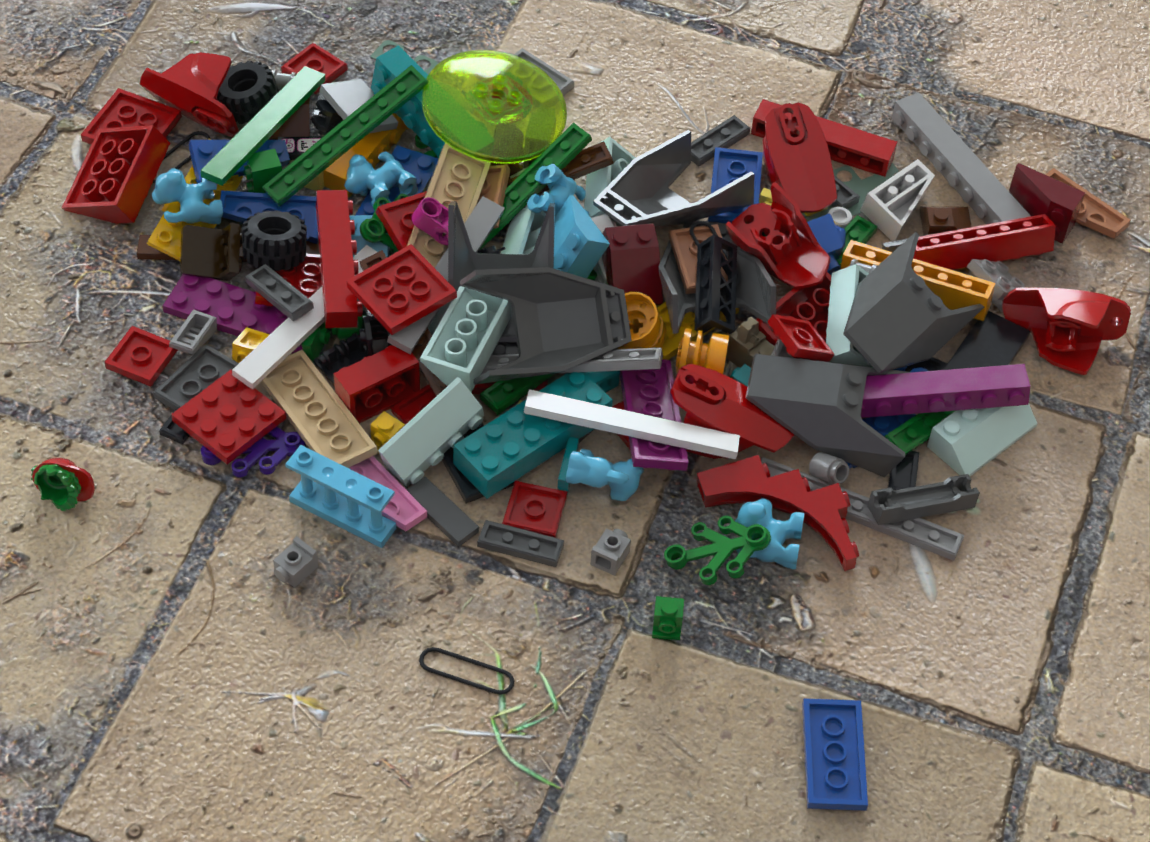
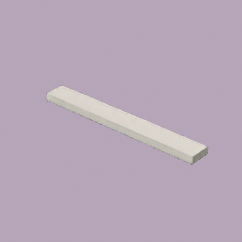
M368 245L353 257V260H358L359 273L363 272L359 261L377 253ZM322 287L309 298L313 302L314 309L294 322L287 318L232 369V375L251 389H254L325 322Z
M530 389L524 408L525 414L731 459H736L740 435Z

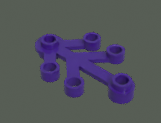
M276 426L268 433L276 440H266L262 437L242 453H249L244 459H236L232 462V473L236 477H244L248 474L249 469L259 460L260 472L265 475L272 474L279 463L287 456L291 457L300 445L306 447V443L298 432L286 433ZM201 447V457L205 464L216 465L222 461L206 447ZM277 450L271 457H263L268 451Z

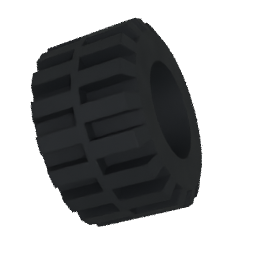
M247 61L246 63L239 62L235 66H230L219 88L217 98L220 103L230 110L235 122L238 121V124H244L245 122L248 123L279 92L271 69L266 64L262 65L258 61L254 63L252 61Z
M276 210L256 213L254 216L248 217L247 221H244L242 227L243 257L247 259V263L254 265L256 268L266 264L272 270L280 271L296 267L304 261L306 257L307 227L305 222L299 219L298 216Z

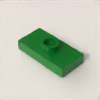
M325 322L301 344L303 351L312 363H314L313 360L320 355L324 345L330 339L332 328H325Z

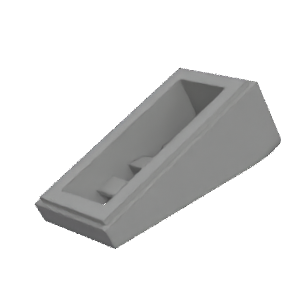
M193 310L170 341L169 347L193 355L216 332L217 317Z

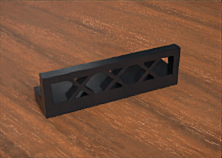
M715 234L698 244L694 330L697 332L701 330L705 333L715 327L728 334H732L735 332L737 246ZM721 248L728 251V260L723 255ZM721 267L728 276L727 282L721 274ZM721 288L727 297V303H725L720 294ZM720 310L724 314L726 322L719 319Z

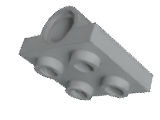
M972 259L967 265V268L970 270V276L995 283L991 302L1001 312H1003L1002 300L1015 288L1025 287L1024 283L1018 278L1013 277L1008 272L1009 268L1000 261Z

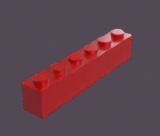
M762 99L753 117L751 134L764 138L766 135V116L772 109L782 105ZM785 113L784 115L788 116V120H791L792 114ZM815 116L824 133L831 160L886 177L895 156L897 141ZM792 134L791 136L795 138V137H798L799 135H798V134Z
M316 190V217L325 328L357 327L358 317H362V303L357 301V297L347 288L346 282L348 279L359 274L358 260H353V255H357L356 240L351 239V235H355V222L350 220L349 215H353V201L348 200L347 190Z
M1046 214L920 236L913 259L954 270L967 268L972 259H987L997 262L1019 259L1030 255H1041L1054 250L1056 225Z

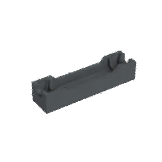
M969 474L949 477L944 482L911 488L871 491L867 506L877 524L882 525L975 508L980 492L977 487L971 489L970 483L972 479Z

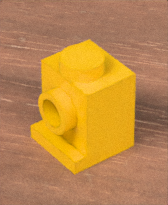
M385 411L370 424L371 440L377 446V451L405 426V424Z

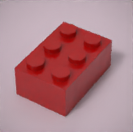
M390 345L384 350L372 356H367L353 365L343 367L334 373L335 393L360 424L381 414L383 411L391 409V407L420 390L419 361L413 353L408 354L394 345Z

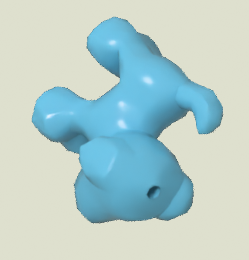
M387 151L379 154L378 159L386 163L377 170H374L372 164L362 155H354L350 159V166L347 170L344 186L348 192L367 196L371 190L372 206L380 197L386 198L391 203L388 194H390L389 190L392 187H398L400 194H406L408 197L415 195L418 190L416 177L405 171L399 161L395 160Z
M555 164L542 166L537 171L535 180L541 184H547L550 191L544 192V195L541 196L537 194L532 195L527 202V206L531 212L541 213L548 210L550 203H555L556 217L569 195H574L575 193L577 198L582 201L586 196V191L577 185L572 178L566 177Z
M171 168L168 172L162 173L157 177L155 189L152 192L153 201L160 205L172 202H179L181 205L180 211L177 213L164 212V218L167 222L177 223L184 221L188 224L197 222L221 223L223 215L222 201L214 200L209 205L203 203L204 199H214L213 190L217 189L216 183L202 178V182L199 184H188L182 171Z
M582 448L580 452L573 451L570 455L566 482L570 484L582 483L596 488L609 485L611 488V500L626 501L637 491L640 476L644 470L642 467H633L632 458L613 464L605 458L594 457L591 450Z
M765 498L743 504L735 522L746 527L759 524L767 528L771 534L770 544L763 550L754 551L750 558H757L762 562H776L784 567L796 570L800 544H790L784 548L783 543L785 539L790 538L801 540L805 513L794 512L789 520L781 521L772 518V503ZM742 548L736 550L738 554L742 550Z

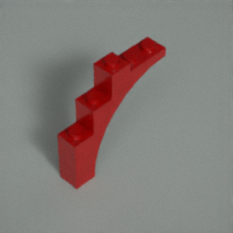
M759 455L697 473V487L705 508L722 504L754 502L765 498L772 503V508L790 515L794 512L805 513L803 522L826 541L836 554L844 571L855 568L859 551L854 541L850 542L848 533H850L849 526L845 519L847 509L850 507V500L847 492H842L839 483L810 491L808 480L806 477H801L799 469L770 477L768 466L766 463H761Z

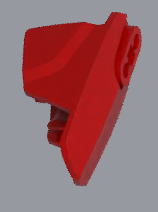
M203 52L192 53L163 73L156 72L148 67L143 72L140 85L160 102L181 110V114L215 132L233 137L238 131L233 114L217 98L219 88L232 63L230 57Z
M799 102L794 104L786 103L781 107L772 109L766 116V135L762 140L764 168L770 185L776 182L799 205L801 213H814L824 210L837 200L830 152L817 118L809 106ZM791 113V120H788V116L784 114ZM798 134L799 136L794 138L791 135Z
M776 182L771 185L772 205L763 202L751 205L735 218L732 224L731 222L726 223L730 239L742 250L759 258L766 271L794 289H801L820 284L825 278L831 260L830 256L819 245L805 217L800 212L799 205Z
M1015 288L1002 300L1005 319L1031 331L1040 357L1054 366L1080 375H1086L1089 372L1102 340H1117L1126 334L1131 315V308L1125 301L1083 290Z
M688 364L679 369L671 388V394L674 403L686 411L683 423L740 435L738 453L753 445L775 453L782 449L794 436L792 432L746 399L748 387L715 370L699 365ZM686 449L687 452L712 459H729L726 457Z

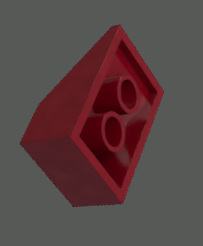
M1020 163L1016 165L1009 189L1010 194L1030 216L1046 214L1056 225L1055 241L1063 244L1075 226L1085 192Z
M654 223L605 228L602 234L610 245L602 255L608 285L623 289L624 293H643L649 296L656 306L662 305L663 294L659 275L660 253Z

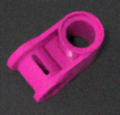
M424 198L412 215L413 224L433 237L438 243L448 245V208L434 198Z

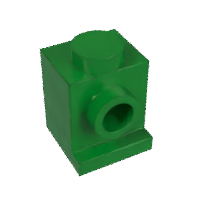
M656 596L652 638L680 640L684 599Z

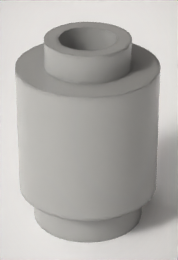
M819 452L811 459L809 471L811 476L836 484L843 483L848 478L849 466L841 458Z

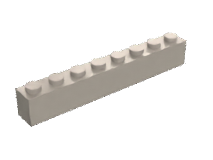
M919 92L895 102L892 114L894 123L906 133L908 139L914 142L921 153L930 160L935 169L946 178L949 185L954 187L964 202L969 204L985 224L1030 217V214Z

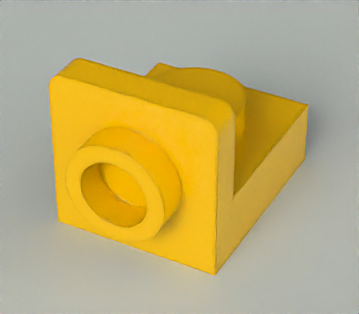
M246 327L232 343V360L240 363L270 334Z

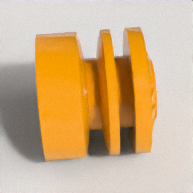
M625 293L632 341L617 349L661 348L665 342L667 331L656 304L649 296L643 293Z
M686 328L678 346L675 366L677 373L682 366L694 364L723 374L729 335L713 332L709 343H703V331L698 330L697 340L691 341L692 329Z

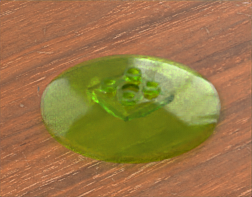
M495 50L461 52L441 61L426 78L428 83L423 87L422 108L427 122L436 135L445 143L469 157L503 164L528 161L539 157L564 131L567 109L559 87L538 66L516 55ZM491 96H499L501 100L498 98H492Z

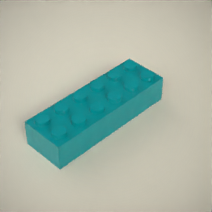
M399 45L376 58L371 90L374 95L411 65L428 80V85L394 113L404 121V124L409 129H412L425 145H428L435 152L438 158L444 144L447 142L486 161L490 160L495 140Z
M585 372L567 373L539 391L612 407L613 399ZM526 400L456 443L454 445L453 464L488 499L565 449L568 438L575 437L580 439L594 429L525 414Z

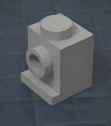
M606 528L596 546L592 548L590 565L615 576L630 552L631 539L620 529L611 531Z
M297 536L293 539V543L273 560L276 577L284 583L288 582L294 588L318 568L317 552Z

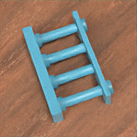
M300 445L286 462V468L301 475V481L289 495L291 503L380 548L385 545L396 530V522L382 516L383 509L393 498L395 491L303 445Z

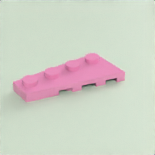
M374 456L349 467V469L395 491V495L383 509L382 516L396 522L397 527L406 532L427 518V510Z

